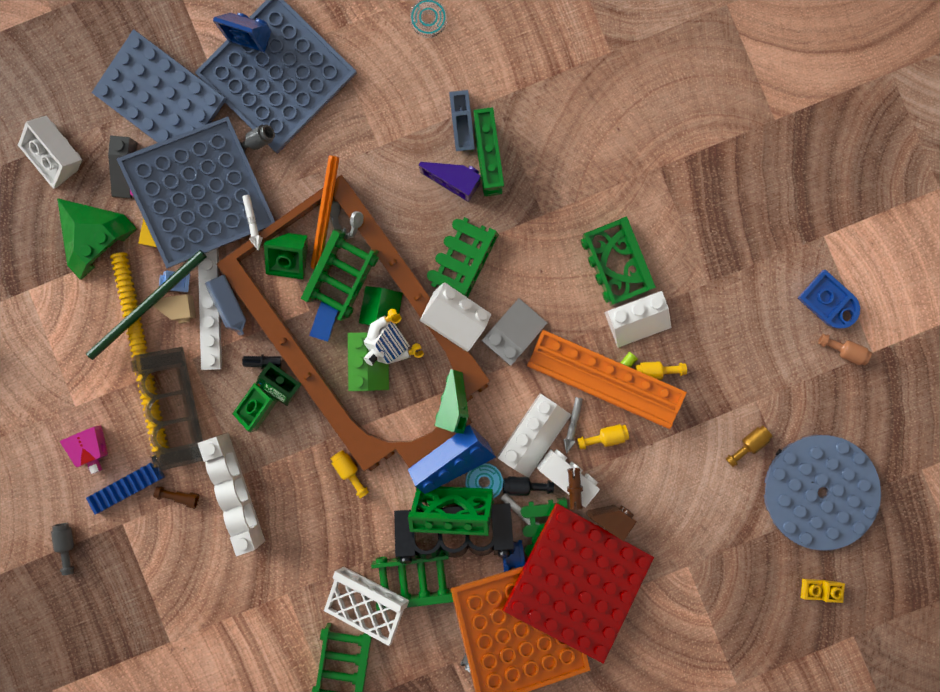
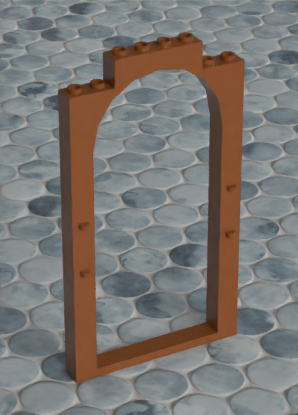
M341 174L336 178L333 196L349 218L355 211L363 214V224L358 227V231L372 250L376 249L379 251L377 256L380 262L421 317L430 300L429 295ZM323 188L261 231L259 236L263 239L260 247L264 245V242L271 240L321 204ZM250 240L216 263L363 471L375 469L380 465L378 461L382 458L389 459L395 454L393 451L395 449L410 468L457 434L439 427L411 441H388L369 434L352 418L241 261L257 250ZM428 327L444 349L453 370L463 372L467 402L473 398L471 394L477 390L480 393L489 387L487 383L490 380L469 351H465ZM468 416V420H467L466 426H468L469 424L472 423V421H471V419L469 418V416Z

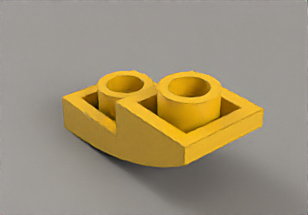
M802 579L801 598L805 600L843 603L845 583Z

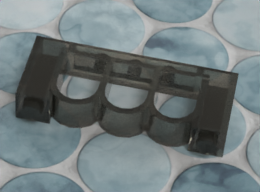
M183 347L135 355L133 360L130 361L132 372H136L137 376L142 375L139 381V388L141 393L150 399L145 406V416L151 424L156 425L150 434V441L153 447L158 450L153 452L154 456L151 457L152 467L156 468L157 471H162L203 461L197 444L202 442L203 439ZM172 369L177 370L180 391L155 395L147 390L145 381L149 374ZM182 395L186 417L169 421H158L153 417L151 407L156 400ZM187 421L192 443L173 448H164L158 443L157 433L163 426Z

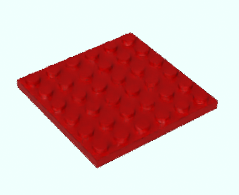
M556 503L502 611L604 664L654 557Z

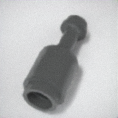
M260 125L249 131L245 136V141L240 142L244 153L245 149L249 147L253 150H258L271 143L275 138V132L269 125Z
M69 523L53 525L51 531L54 552L61 554L63 568L60 569V572L63 576L73 574L74 566H71L69 550L74 548L72 529L69 527Z

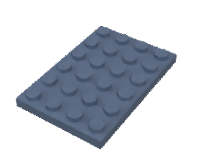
M134 29L91 92L157 143L211 123L227 100Z

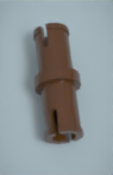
M573 468L567 469L569 481L567 492H569L570 509L575 510L577 506V510L583 508L581 497L583 486H581L580 468H575L574 472Z

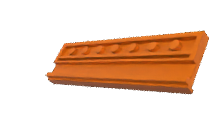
M542 330L530 361L527 364V367L668 429L672 427L687 394L684 390L546 330Z

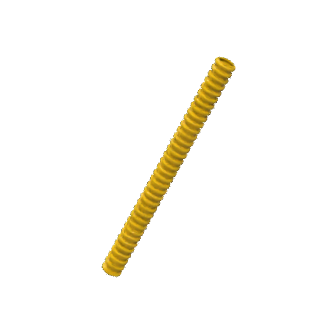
M119 252L112 254L110 259L113 260L111 262V265H114L112 270L115 271V282L118 283L116 288H119L117 293L120 294V306L123 307L121 311L124 312L122 316L125 318L138 306L136 305L138 300H135L137 296L134 294V282H131L133 277L130 276L132 272L129 270V259L126 258L128 254ZM140 317L127 329L126 335H129L127 340L130 341V352L133 354L131 358H134L132 363L135 364V376L138 377L136 379V382H139L137 387H140V399L143 400L141 405H144L142 410L145 411L144 417L147 419L145 420V423L148 424L146 428H149L147 433L150 434L149 440L152 442L150 443V446L153 447L151 452H154L152 457L156 459L169 456L170 451L168 452L167 450L169 448L166 445L168 440H165V428L162 427L164 422H161L163 417H160L162 412L159 411L160 405L157 403L159 399H156L158 394L155 393L157 389L154 387L155 381L152 380L154 378L151 375L153 370H150V358L147 357L149 352H146L148 347L145 346L147 342L144 340L145 335L142 333L144 329H141L143 324L140 323L142 320Z

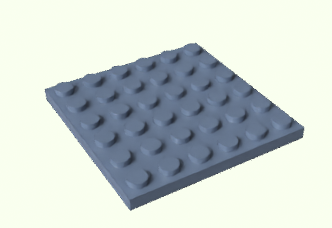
M266 0L249 17L252 20H256V18L264 20L271 29L265 53L226 40L194 73L227 99L225 103L252 130L260 125L271 126L275 132V138L268 145L278 154L357 72L284 0Z
M229 117L117 158V162L167 269L188 261L199 250L207 253L251 235L242 198L244 195H250L258 232L275 222Z

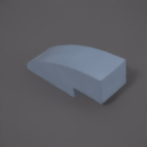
M468 90L450 91L456 151L473 150L475 146Z

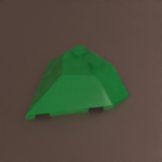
M57 198L67 266L80 280L95 268L92 263L117 240L124 242L137 230L124 214Z

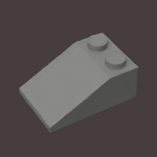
M518 298L481 341L511 366L547 322Z

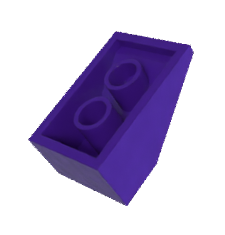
M420 162L418 165L421 174L467 202L471 200L481 183L480 172L472 166L468 168L464 165Z

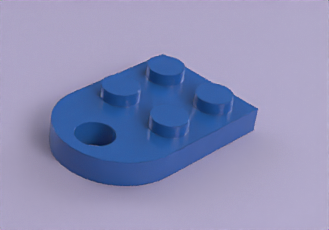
M822 270L797 298L826 325L832 328L850 327L857 321L860 315V304L857 298L827 270ZM844 311L850 312L851 318L849 321L843 319Z

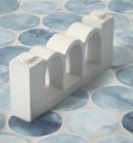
M229 433L197 443L203 461L206 464L209 478L215 485L216 499L223 511L224 522L231 536L230 540L235 555L239 556L256 550L265 542Z

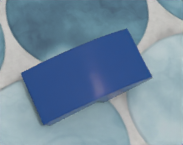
M321 301L309 336L328 342L339 311Z

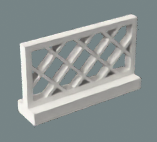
M346 567L336 570L333 575L335 580L324 611L390 646L409 600ZM339 583L345 585L347 593L340 594L338 589ZM353 593H360L363 602L357 603ZM349 595L352 606L346 608L342 597ZM334 600H338L341 610L336 611L331 608ZM376 601L380 610L373 612L369 602ZM365 604L369 614L362 616L358 606ZM354 608L357 619H351L347 610ZM389 609L397 612L395 619L391 621L386 612ZM382 613L385 623L378 625L375 614ZM370 617L374 627H366L363 619ZM386 625L390 633L388 638L383 636L380 630L381 627Z

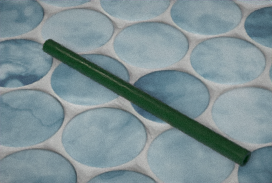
M199 250L95 344L86 355L94 360L207 257L206 254Z

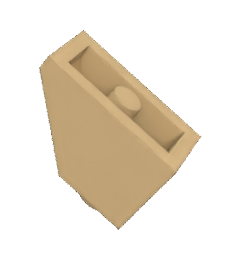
M189 294L164 297L153 305V307L169 319L178 321V324L189 323L190 319L196 318L193 296Z

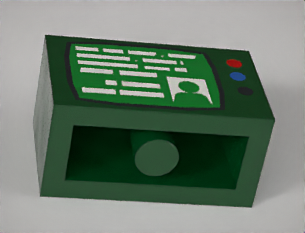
M269 362L258 376L255 385L288 406L302 384Z

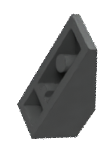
M110 135L108 158L112 197L132 199L128 183L117 162V158L137 151V142L130 137Z

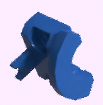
M522 540L513 542L514 554L503 558L504 572L511 570L512 567L519 568L525 565Z

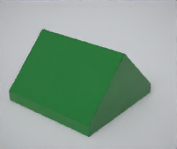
M365 286L359 323L370 325L380 317H387L390 309H395L397 314H399L403 293L380 287Z
M256 383L251 386L232 413L250 433L258 430L278 402L277 399L256 386Z

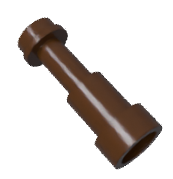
M157 486L153 497L158 500L161 498L171 499L175 503L184 504L192 509H195L199 502V494L190 492L188 494L180 491L175 493L164 490L162 486Z

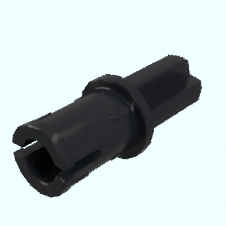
M261 354V356H243L242 359L244 367H261V369H264L269 362L278 368H281L282 365L281 356H264V354Z

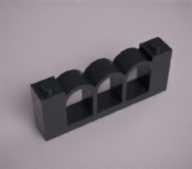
M510 503L493 504L491 513L493 539L487 546L477 547L471 542L470 535H465L463 545L459 548L451 549L443 543V534L438 533L436 546L428 551L417 547L416 532H410L408 515L411 510L394 511L395 557L397 562L401 564H410L412 561H417L416 555L421 559H433L441 551L446 556L452 558L463 556L468 549L477 556L489 555L493 551L494 555H498L500 558L509 557L510 554H514ZM461 506L441 508V510L449 514H456L464 510Z

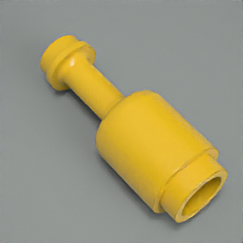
M659 361L642 362L639 365H635V370L658 380H662L665 374L679 373L680 376L687 375L686 363L664 367Z
M621 424L600 429L598 436L585 439L582 436L577 441L580 450H585L586 446L602 443L604 447L625 443V440H629V433L626 425L621 426Z
M341 450L330 458L331 464L341 479H349L357 490L356 496L362 498L369 493L367 486L363 487L356 477L358 468L348 453Z

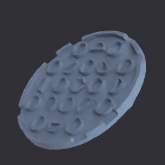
M830 435L806 436L794 443L788 444L773 459L764 482L766 483L765 505L773 520V524L791 541L813 550H835L858 540L874 522L881 501L879 476L869 457L853 443ZM825 487L827 495L819 497L818 490Z

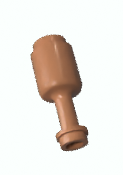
M822 334L819 338L818 344L822 347L827 345L839 350L841 358L859 366L861 364L867 365L872 356V352L868 351V348L848 340L842 344L830 339L828 334Z

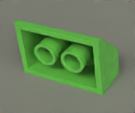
M368 332L348 333V391L389 390V364L376 361L371 366L364 360V357L369 352L364 344Z

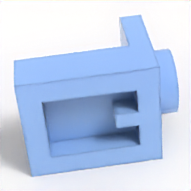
M166 270L163 272V275L160 274L159 286L171 277L175 271ZM190 273L170 291L188 293Z

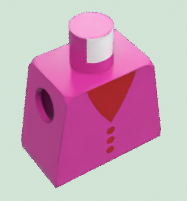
M101 425L91 427L60 441L75 467L87 464L91 474L102 470L98 459L107 456L108 452Z

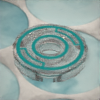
M437 0L417 1L410 12L412 28L418 35L425 38L437 36V34L445 29L447 24L445 7ZM426 14H431L434 19L432 22H425L423 17Z

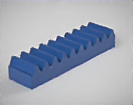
M153 461L93 495L86 497L96 515L165 478L157 461Z

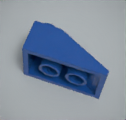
M227 13L213 18V22L229 42L265 53L271 34V29L267 22L258 18L256 20L249 19L243 13H237V15Z

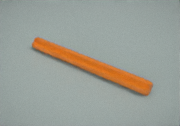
M333 155L328 157L311 260L312 269H315L325 248L339 164V157Z

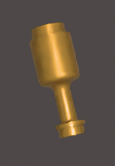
M763 425L760 428L757 427L742 439L743 447L732 456L728 455L725 458L732 467L737 466V461L747 453L756 454L771 442L770 439L773 438L772 434Z

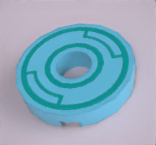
M485 463L467 473L465 485L466 488L493 489L494 499L503 488V477L496 466ZM481 477L489 478L490 483L487 487L480 486L479 479Z

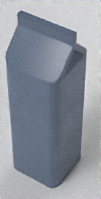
M225 274L206 282L205 286L225 327L237 332L238 335H243L242 330L246 318Z

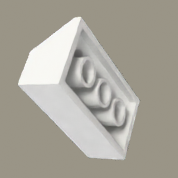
M539 393L497 455V458L524 476L530 477L571 414Z

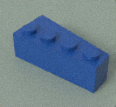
M469 424L465 427L464 434H455L410 467L408 472L415 487L426 494L496 458L488 441Z

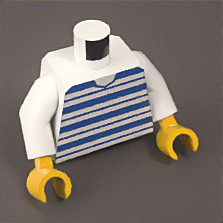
M390 309L387 317H380L370 324L367 337L364 340V344L369 350L364 357L367 364L372 366L376 361L391 364L411 358V355H414L416 358H421L424 355L423 350L415 352L422 348L418 343L413 344L410 350L408 349L410 345L395 325L402 319L395 309Z

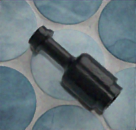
M508 476V478L503 479V494H508V496H529L531 491H547V494L554 493V482L532 483L529 477Z

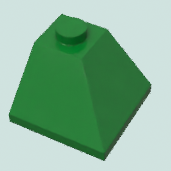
M287 233L264 242L266 274L304 279L308 254V236Z

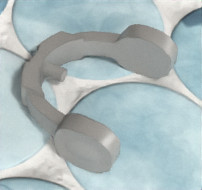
M332 201L330 217L334 230H341L346 233V228L342 229L338 222L340 204ZM355 211L350 217L352 228L349 233L345 234V239L353 238L357 233L358 227L363 224L364 216L361 212Z

